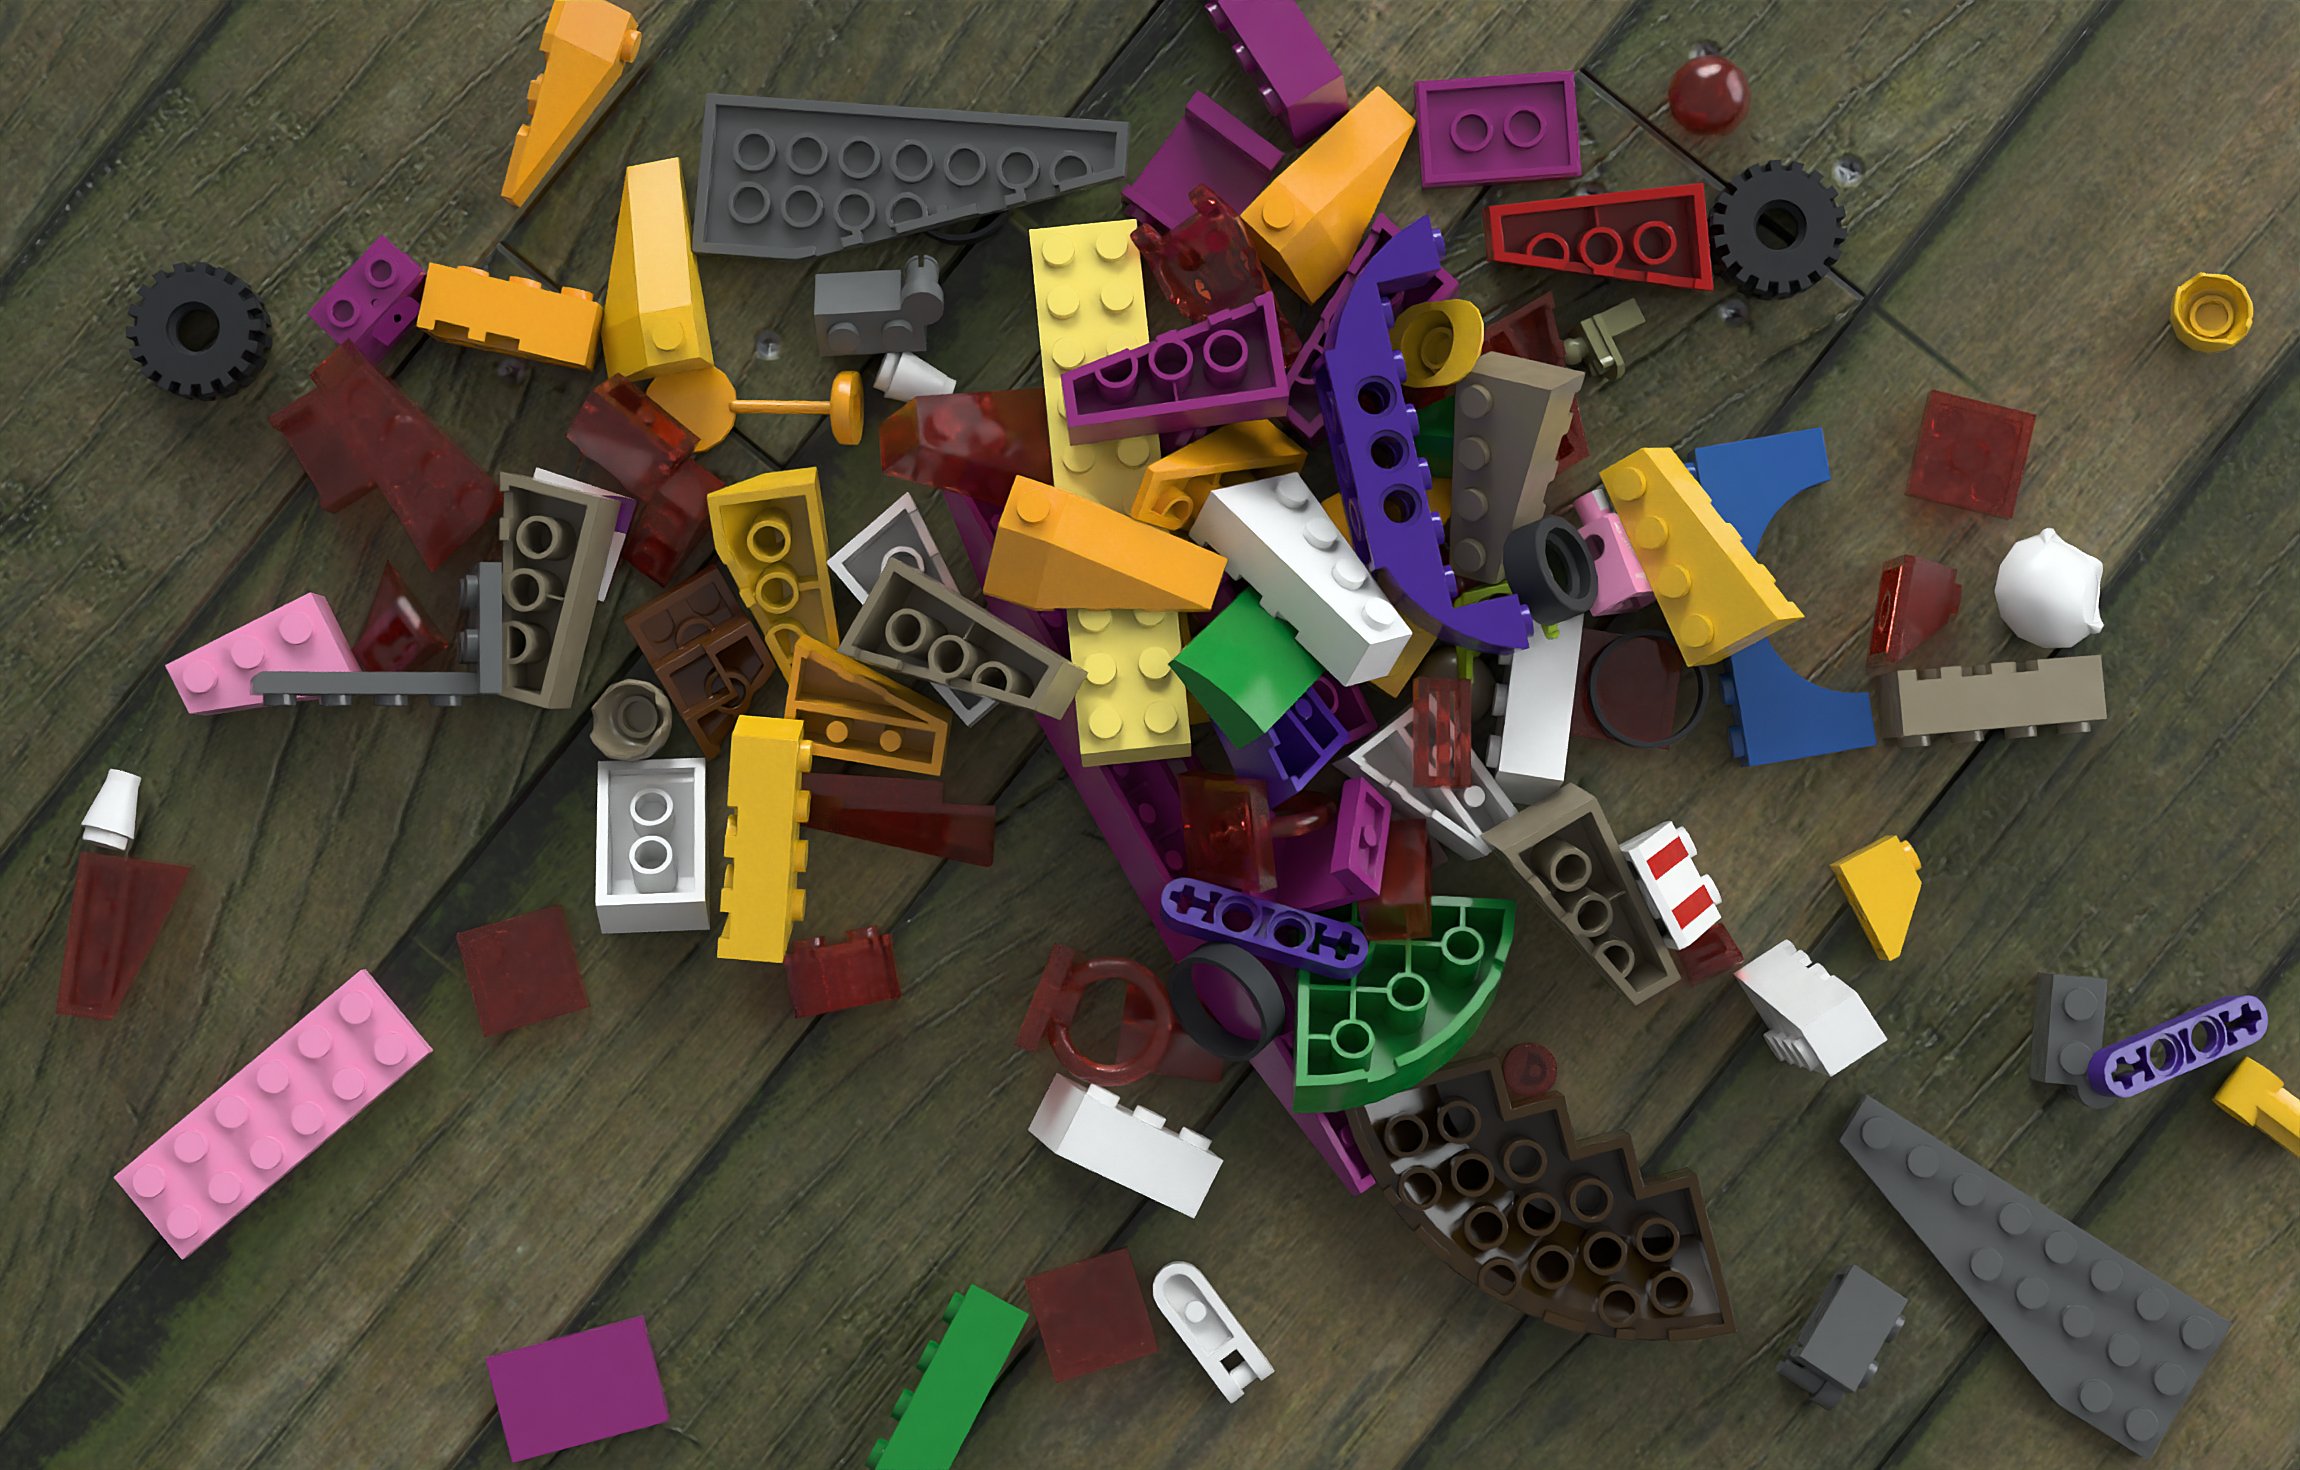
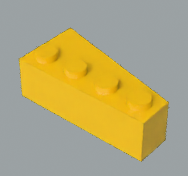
M739 715L732 733L727 806L728 808L735 809L734 815L730 814L728 817L724 857L733 858V862L727 865L724 888L721 890L720 912H729L722 935L718 938L717 958L783 963L794 921L804 920L806 889H797L798 872H806L808 840L799 839L800 822L808 823L811 793L810 790H801L802 772L810 773L813 755V741L803 740L804 720Z

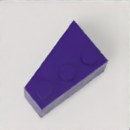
M1311 686L1265 734L1239 750L1236 749L1208 714L1257 817L1297 794L1351 737Z

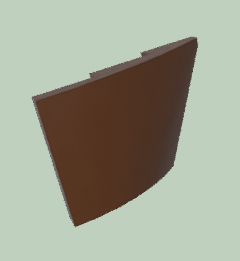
M714 563L622 617L708 761L717 756L720 751V744L739 715L745 714L751 705V698L757 689L764 686L777 666L752 622L742 611Z

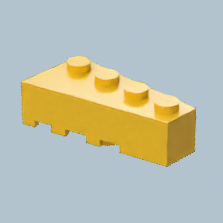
M1641 448L1599 472L1687 667L1716 664L1805 617L1793 602H1788L1774 585L1776 580L1763 564H1758L1740 542L1743 538L1731 523H1725L1711 505L1712 499L1671 448Z

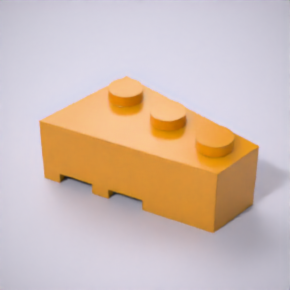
M429 263L416 326L436 341L593 372L601 336L604 308L599 303L592 301L593 293L584 290L562 287L560 294L541 289L540 282L526 278L510 276L509 281L489 277L488 272L472 267L457 266V269Z
M803 633L795 643L784 719L804 720L803 740L813 741V755L940 776L946 762L953 711L858 661L836 652L837 650Z

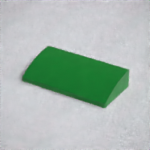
M1251 584L1233 599L1168 663L1170 668L1237 750L1265 734L1327 670L1295 639L1299 631L1289 621L1283 620L1278 616L1273 618L1259 604L1263 596Z

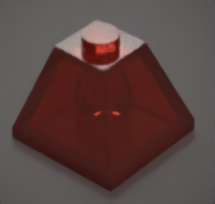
M1907 554L1883 562L1865 667L1876 669L1899 663L1946 625L1950 615L1957 614L1962 595V585L1955 583L1957 569Z

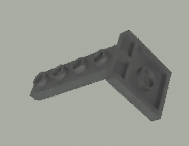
M479 562L466 570L464 579H458L457 607L458 611H466L465 632L458 633L457 659L458 664H467V673L262 671L252 677L250 681V695L263 696V706H297V696H319V706H352V696H374V706H408V696H429V706L457 707L462 706V696H467V698H488L489 696L501 694L502 562Z

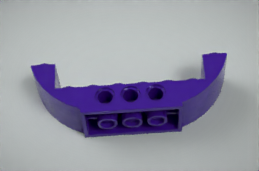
M1425 215L1395 234L1356 276L1336 308L1326 333L1323 353L1311 366V371L1355 554L1391 604L1415 625L1445 642L1475 652L1506 656L1530 648L1528 637L1534 636V626L1530 610L1526 604H1519L1517 594L1457 608L1452 607L1451 598L1457 597L1456 581L1451 566L1442 565L1438 545L1443 544L1445 541L1443 525L1437 511L1430 512L1425 491L1432 489L1431 474L1425 457L1417 458L1413 437L1419 436L1418 418L1413 404H1405L1400 383L1407 380L1406 367L1401 351L1399 349L1392 351L1388 329L1394 328V317L1389 298L1383 295L1425 286L1441 269L1439 261H1444L1446 258L1441 231L1439 228L1432 229L1429 215ZM1358 395H1365L1374 402L1376 414H1369L1360 407ZM1371 448H1378L1386 454L1388 469L1381 468L1373 462ZM1384 500L1391 501L1398 506L1401 513L1399 523L1391 521L1385 515L1383 510Z

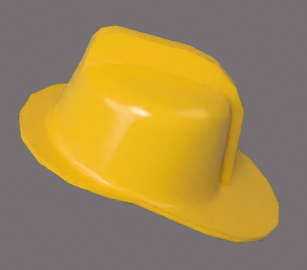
M1452 299L1416 304L1400 314L1394 323V328L1389 331L1392 351L1399 349L1404 359L1407 380L1401 384L1414 388L1448 386L1461 381L1472 370L1481 355L1484 341V323L1479 309L1470 301Z

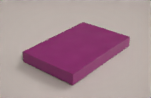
M1574 70L1414 82L1421 190L1580 179L1582 176Z
M644 1315L490 1355L485 1358L512 1463L668 1422L671 1419Z

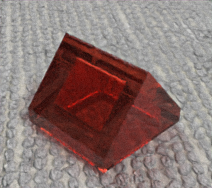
M1722 922L1707 929L1689 946L1676 950L1692 987L1739 967L1744 961L1741 951Z

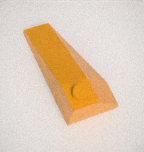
M554 0L539 50L546 52L544 74H539L536 80L530 82L527 99H529L528 114L533 116L531 125L523 124L517 133L501 196L510 205L519 208L523 205L621 76L625 62L632 63L635 60L642 34L636 31L638 24L631 13L605 0Z
M1377 86L1281 173L1239 216L1233 235L1312 307L1347 271L1417 121L1384 90Z
M1267 419L1227 424L1147 466L1130 514L1136 520L1175 531L1180 528L1191 531L1211 491L1294 472L1300 475L1308 452Z
M1016 475L998 525L983 594L1034 611H1054V608H1087L1088 611L1142 609L1148 612H1210L1228 558L1071 492Z

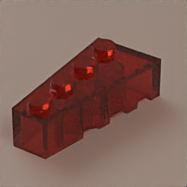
M350 338L344 341L309 375L413 547L432 573L504 505V492L500 491V485L494 477Z

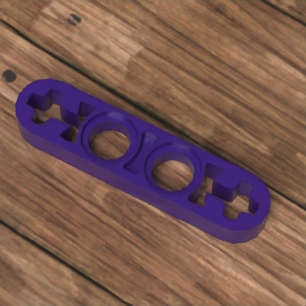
M1182 877L1174 879L1165 886L1161 895L1159 913L1162 922L1169 929L1177 933L1208 942L1223 941L1231 943L1252 955L1333 979L1345 980L1353 978L1360 973L1365 964L1368 943L1365 935L1352 925L1193 878ZM1182 897L1193 899L1192 907L1188 909L1187 914L1177 912V903L1181 902ZM1209 903L1216 904L1212 924L1205 922ZM1241 910L1250 916L1252 925L1246 931L1233 932L1225 927L1221 918L1228 911ZM1292 925L1301 930L1305 940L1297 947H1285L1276 940L1274 932L1281 926ZM1315 934L1322 936L1317 955L1310 953ZM1339 943H1345L1350 946L1349 954L1346 956L1345 961L1335 958V950Z
M2231 995L2217 999L2100 1049L2089 1061L2087 1070L2089 1083L2094 1091L2105 1097L2124 1098L2138 1094L2257 1042L2267 1030V1010L2257 997L2250 995ZM2243 1012L2244 1020L2238 1023V1028L2225 1027L2223 1022L2233 1021L2239 1018ZM2198 1022L2204 1026L2207 1034L2206 1045L2201 1051L2195 1049L2191 1039L2192 1029ZM2157 1040L2163 1044L2166 1053L2165 1062L2158 1070L2150 1060L2151 1046ZM2117 1064L2132 1065L2134 1070L2123 1071L2115 1076V1081L2112 1080L2111 1073L2117 1069Z

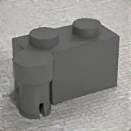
M918 255L910 258L905 266L906 284L901 270L815 274L814 319L819 357L927 351V325L938 321L943 315L944 293L938 285L940 271L938 262L933 257L924 255V266L919 267Z
M2038 972L2029 1078L2045 1083L2065 1084L2069 1095L2077 1099L2081 1104L2095 1109L2107 1108L2118 1097H2105L2094 1091L2089 1083L2087 1070L2092 1056L2102 1049L2108 979ZM2112 1072V1080L2115 1081L2116 1074Z
M1855 1264L1838 1267L1796 1338L1797 1342L1803 1345V1347H1798V1345L1792 1343L1782 1354L1787 1360L1785 1362L1779 1360L1775 1372L1779 1375L1782 1374L1808 1391L1810 1400L1827 1411L1832 1410L1845 1393L1855 1392L1857 1387L1863 1389L1871 1381L1879 1365L1874 1358L1883 1343H1890L1900 1332L1905 1322V1316L1901 1312L1908 1299Z

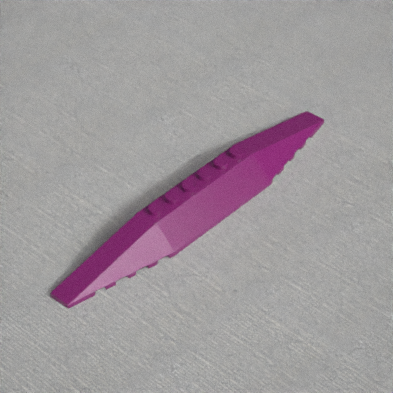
M962 424L929 438L923 444L983 592L998 525L1009 494L1001 484L1006 479L1004 474L967 426ZM984 594L990 612L1072 662L1066 608H1054V611H1034ZM1075 696L1061 720L1034 713L1178 964L1195 948L1208 941L1177 933L1169 929L1162 922L1159 911L1161 895L1165 886L1174 879L1184 877L1241 893L1242 879L1247 862L1249 845L1192 746L1190 757L1083 767ZM1182 897L1181 902L1177 903V912L1187 914L1188 909L1192 907L1193 899ZM1209 903L1205 922L1212 924L1216 904ZM1241 910L1228 911L1221 918L1225 927L1233 932L1246 931L1252 925L1250 916ZM1292 925L1281 926L1274 932L1276 940L1285 947L1293 948L1288 932L1294 930ZM1253 955L1268 970L1279 987L1285 1006V1022L1280 1034L1260 1053L1249 1059V1062L1355 1197L1374 1185L1376 1181L1372 1177L1353 1138L1345 1111L1292 1114L1295 967ZM1193 963L1192 981L1195 992L1222 1027L1242 1038L1260 1039V1016L1253 999L1246 989L1233 976L1216 966L1207 963Z

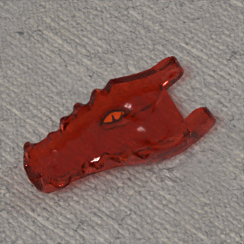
M1200 183L1188 193L1192 205L1198 212L1165 235L1161 236L1147 223L1142 224L1130 233V238L1146 258L1168 302L1176 305L1183 317L1195 319L1198 323L1206 321L1209 315L1227 308L1231 311L1253 302L1257 296L1272 291L1250 233L1243 221L1223 198L1203 183ZM1273 293L1284 366L1287 368L1296 360L1302 349V343L1294 328L1285 319Z

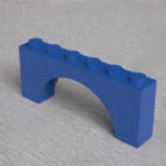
M1822 427L1695 448L1687 454L1688 463H1683L1712 499L1711 505L1725 523H1731L1743 538L1740 542L1754 559L1762 534L1775 513L1797 493L1808 488L1820 486L1831 480ZM1767 637L1723 659L1725 673L1718 674V688L1722 704L1724 706H1731L1734 726L1727 727V740L1732 758L1740 757L1741 768L1877 745L1868 692L1843 693L1809 682L1785 664L1775 652Z

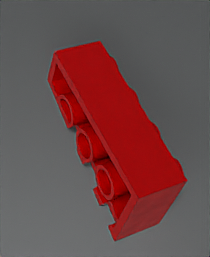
M1704 183L1495 205L1482 209L1487 262L1698 292L1714 291Z

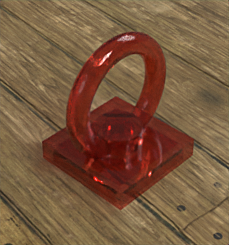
M1196 769L1177 774L1189 878L1256 892H1264L1276 888L1277 880L1272 839L1293 837L1320 830L1334 822L1339 815V804L1332 796L1318 791L1300 790L1297 794L1271 810L1273 812H1305L1270 817L1265 780Z
M1055 943L1014 1045L1036 1053L1046 1050L1050 1043L1055 1056L1070 1073L1083 1081L1099 1086H1122L1136 1082L1151 1073L1167 1054L1175 1030V1014L1164 984L1151 970L1133 960L1108 956L1094 958L1081 963L1085 953L1084 950L1067 943ZM1104 978L1121 979L1136 986L1148 999L1153 1012V1031L1146 1047L1133 1059L1115 1065L1100 1064L1088 1059L1075 1047L1069 1035V1030L1083 1002L1087 985Z

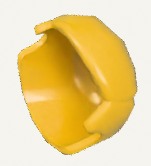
M2200 272L2177 287L2172 298L2169 320L2177 339L2191 350L2206 354L2218 353L2232 348L2247 335L2253 323V303L2245 287L2228 275Z

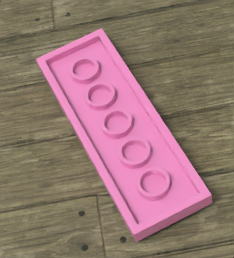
M366 969L360 970L114 1176V1179L181 1259H185L434 1050Z

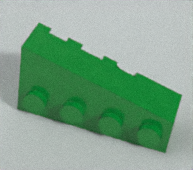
M971 1284L965 1296L955 1291L941 1318V1321L949 1324L940 1344L931 1339L928 1342L915 1367L924 1373L914 1392L904 1388L890 1415L891 1418L898 1421L890 1439L887 1441L881 1437L878 1438L864 1466L870 1470H949L1029 1314Z

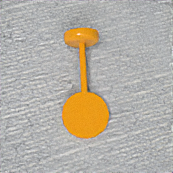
M713 366L655 377L647 389L643 408L645 423L653 437L669 450L684 454L705 452L721 443L733 428L737 413L830 414L832 432L837 442L844 445H858L862 437L864 425V389L859 371H841L833 381L830 401L737 400L736 390L727 375Z

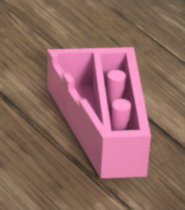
M311 592L165 665L189 714L204 716L268 707L263 706V696L250 695V681L253 676L262 671L362 672L325 596ZM297 696V701L319 699V696Z

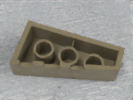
M1490 351L1480 356L1472 370L1461 381L1456 383L1449 565L1454 574L1493 585L1506 579L1503 567L1504 543L1509 533L1543 518L1546 508L1543 499L1548 483L1554 480L1559 462L1555 458L1562 436L1568 433L1573 413L1569 412L1574 394L1581 390L1586 372Z
M500 471V491L504 492V518H500L499 540H503L502 693L498 695L547 709L571 708L622 501L524 475Z
M890 557L836 651L870 665L1058 720L1062 719L1088 674L1084 669L928 574L893 557Z
M2101 655L2025 661L2024 663H1990L1962 668V666L1919 670L1918 672H1916V669L1901 670L1876 676L1882 739L1897 738L1898 748L1931 745L1930 735L1951 733L1952 744L1984 741L1983 730L2004 729L2005 739L2038 736L2037 726L2057 724L2058 734L2090 732V721L2107 719Z
M1570 782L1479 835L1606 984L1619 995L1637 1006L1681 979L1595 796Z

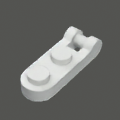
M1175 1261L1163 1266L1158 1271L1153 1282V1297L1157 1306L1230 1403L1235 1402L1245 1393L1242 1389L1257 1377L1262 1381L1274 1372L1269 1361L1254 1344L1200 1270L1193 1264ZM1237 1349L1245 1360L1229 1372L1221 1360Z

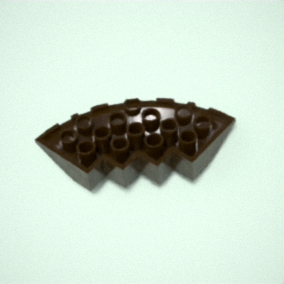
M1488 1052L1446 1063L1411 1088L1376 1103L1344 1110L1353 1138L1372 1177L1395 1212L1432 1253L1454 1272L1489 1296L1527 1315L1563 1329L1615 1338L1616 1340L1688 1341L1738 1332L1697 1173L1685 1167L1642 1179L1631 1134L1624 1129L1576 1140L1565 1096L1558 1090L1510 1102L1499 1057L1495 1053Z

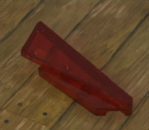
M802 772L801 790H810L811 800L808 823L800 822V826L978 866L990 867L994 862L997 806L944 803L946 783L944 781Z

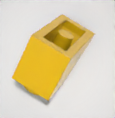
M1886 835L1830 864V867L1878 958L1891 961L1900 956L1922 883L1916 873L1917 870L1921 869V863L1913 847L1907 840L1900 843L1897 835Z

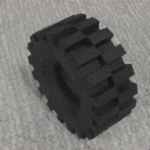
M1782 159L1770 160L1763 166L1757 163L1748 167L1742 174H1737L1715 199L1716 202L1707 217V222H1710L1708 236L1709 244H1711L1712 253L1710 254L1711 263L1713 266L1719 264L1723 270L1720 277L1727 284L1732 280L1739 285L1737 292L1748 296L1751 292L1759 294L1758 300L1770 301L1773 297H1781V300L1792 298L1797 293L1805 292L1831 271L1829 269L1838 261L1842 250L1839 249L1840 245L1846 240L1847 228H1842L1841 223L1846 217L1844 205L1837 207L1834 198L1839 194L1834 186L1831 185L1827 189L1820 182L1824 176L1817 170L1809 174L1802 170L1804 167L1803 163L1793 161L1787 166L1782 165ZM1782 210L1794 219L1797 234L1794 242L1788 248L1772 250L1764 246L1758 239L1756 224L1759 217L1766 211Z
M196 261L195 266H190L185 262L173 264L174 271L171 273L161 269L152 275L156 283L151 288L142 284L136 293L142 296L143 299L139 306L130 304L127 315L135 318L134 326H126V338L134 341L135 347L129 349L133 360L141 363L143 367L140 370L148 379L158 383V386L190 400L197 398L206 402L215 401V396L219 395L225 398L236 395L237 392L234 388L240 384L248 387L255 381L251 376L254 369L257 367L263 371L268 361L262 357L264 348H272L273 338L266 334V327H271L272 323L270 315L262 309L265 303L257 293L250 289V285L219 266L216 268L208 263ZM194 311L210 313L218 324V336L215 343L207 350L200 352L186 349L182 345L178 334L179 325L183 318Z

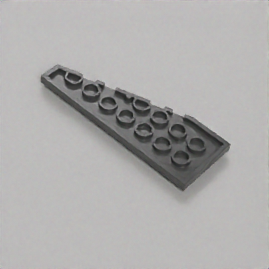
M706 93L691 252L700 256L802 263L1126 180L1131 126L1129 122Z
M1863 1094L1836 1137L1838 1143L1876 1189L1883 1194L1898 1212L1900 1218L1910 1230L1917 1235L1932 1253L1931 1255L1982 1317L1989 1322L2004 1340L2020 1363L2028 1369L2049 1398L2146 1460H2149L2233 1323L1870 1096Z

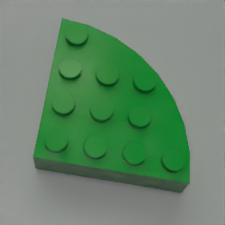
M1380 893L1377 897L1312 913L1358 928L1365 935L1368 951L1365 964L1360 973L1353 978L1345 980L1333 979L1295 967L1292 1114L1337 1112L1376 1103L1415 1086L1445 1065L1474 1035L1494 1002L1513 939L1517 900ZM1296 927L1297 947L1304 942L1305 938L1301 930ZM1315 934L1310 953L1317 955L1322 938L1321 935ZM1339 943L1335 950V958L1345 961L1346 956L1349 954L1350 946L1345 943Z

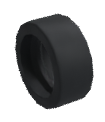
M1548 515L1508 534L1503 546V567L1506 580L1512 594L1518 595L1519 604H1526L1534 621L1538 624L1552 626L1583 614L1593 607L1598 595V576L1594 559L1585 540L1572 524L1562 517Z

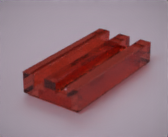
M1429 677L1413 679V787L1467 789L1471 787V679L1450 680V678L1429 679ZM1429 691H1437L1436 776H1429ZM1450 692H1455L1454 777H1450Z

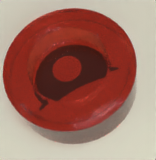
M1525 1042L1514 1046L1506 1054L1502 1064V1073L1505 1082L1513 1091L1522 1096L1535 1097L1544 1094L1553 1086L1557 1077V1063L1552 1053L1545 1047L1537 1043Z

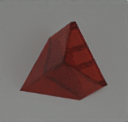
M387 560L362 637L351 651L366 672H413L449 646L450 643L390 561Z

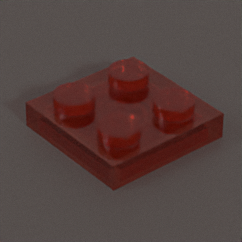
M1929 391L1904 495L2005 520L2012 519L2037 415L1945 392Z
M1582 628L1569 735L1619 743L1609 737L1594 720L1588 706L1586 687L1590 668L1597 655L1610 642L1624 634ZM1637 637L1622 642L1606 657L1598 673L1596 685L1597 699L1604 717L1618 732L1631 739L1643 742H1657L1671 736L1683 661L1681 651L1677 647L1666 641ZM1670 745L1654 749L1669 750Z
M562 904L456 934L484 1037L591 1007Z
M1128 1246L1025 1277V1284L1056 1383L1159 1351Z

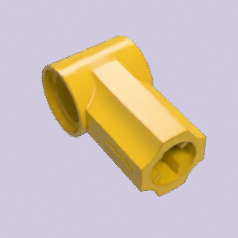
M2243 1056L2213 1096L2212 1101L2233 1118L2251 1128L2255 1126L2292 1155L2300 1158V1100L2282 1088L2284 1083L2275 1074L2251 1058Z

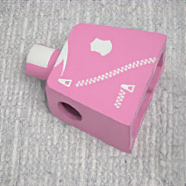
M1594 490L1576 499L1573 504L1584 526L1577 531L1585 540L1590 550L1598 576V595L1593 607L1590 609L1592 616L1637 612L1657 601L1617 513H1613L1603 490Z

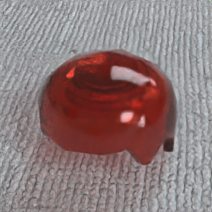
M1703 55L1688 60L1672 75L1667 99L1672 117L1686 131L1696 136H1727L1733 133L1748 117L1752 94L1744 72L1729 59L1717 55Z

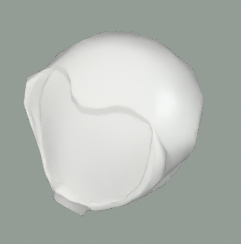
M2053 528L2043 529L2038 535L2016 542L2000 564L1994 589L2001 619L2019 638L2042 648H2071L2091 633H2099L2104 626L2098 607L2103 563L2064 542L2055 533Z

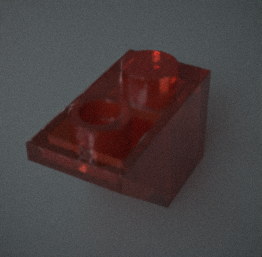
M689 458L656 489L621 557L662 588H665L712 527L707 494L728 486L693 459Z

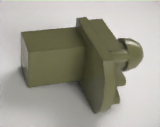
M1631 298L1573 327L1568 331L1571 338L1563 341L1558 347V359L1568 365H1574L1583 360L1590 377L1603 374L1610 381L1621 378L1625 372V363L1613 339L1636 329L1645 322L1635 299Z

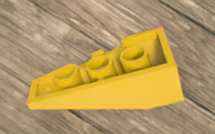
M679 157L629 166L626 169L601 327L608 381L611 386L714 366L697 256L691 252L693 232L682 164Z
M817 467L764 473L707 494L715 549L723 564L727 565L740 590V596L746 607L750 608L762 630L765 642L788 685L795 643L803 633L835 650H838L841 644L832 569L826 563L830 559Z

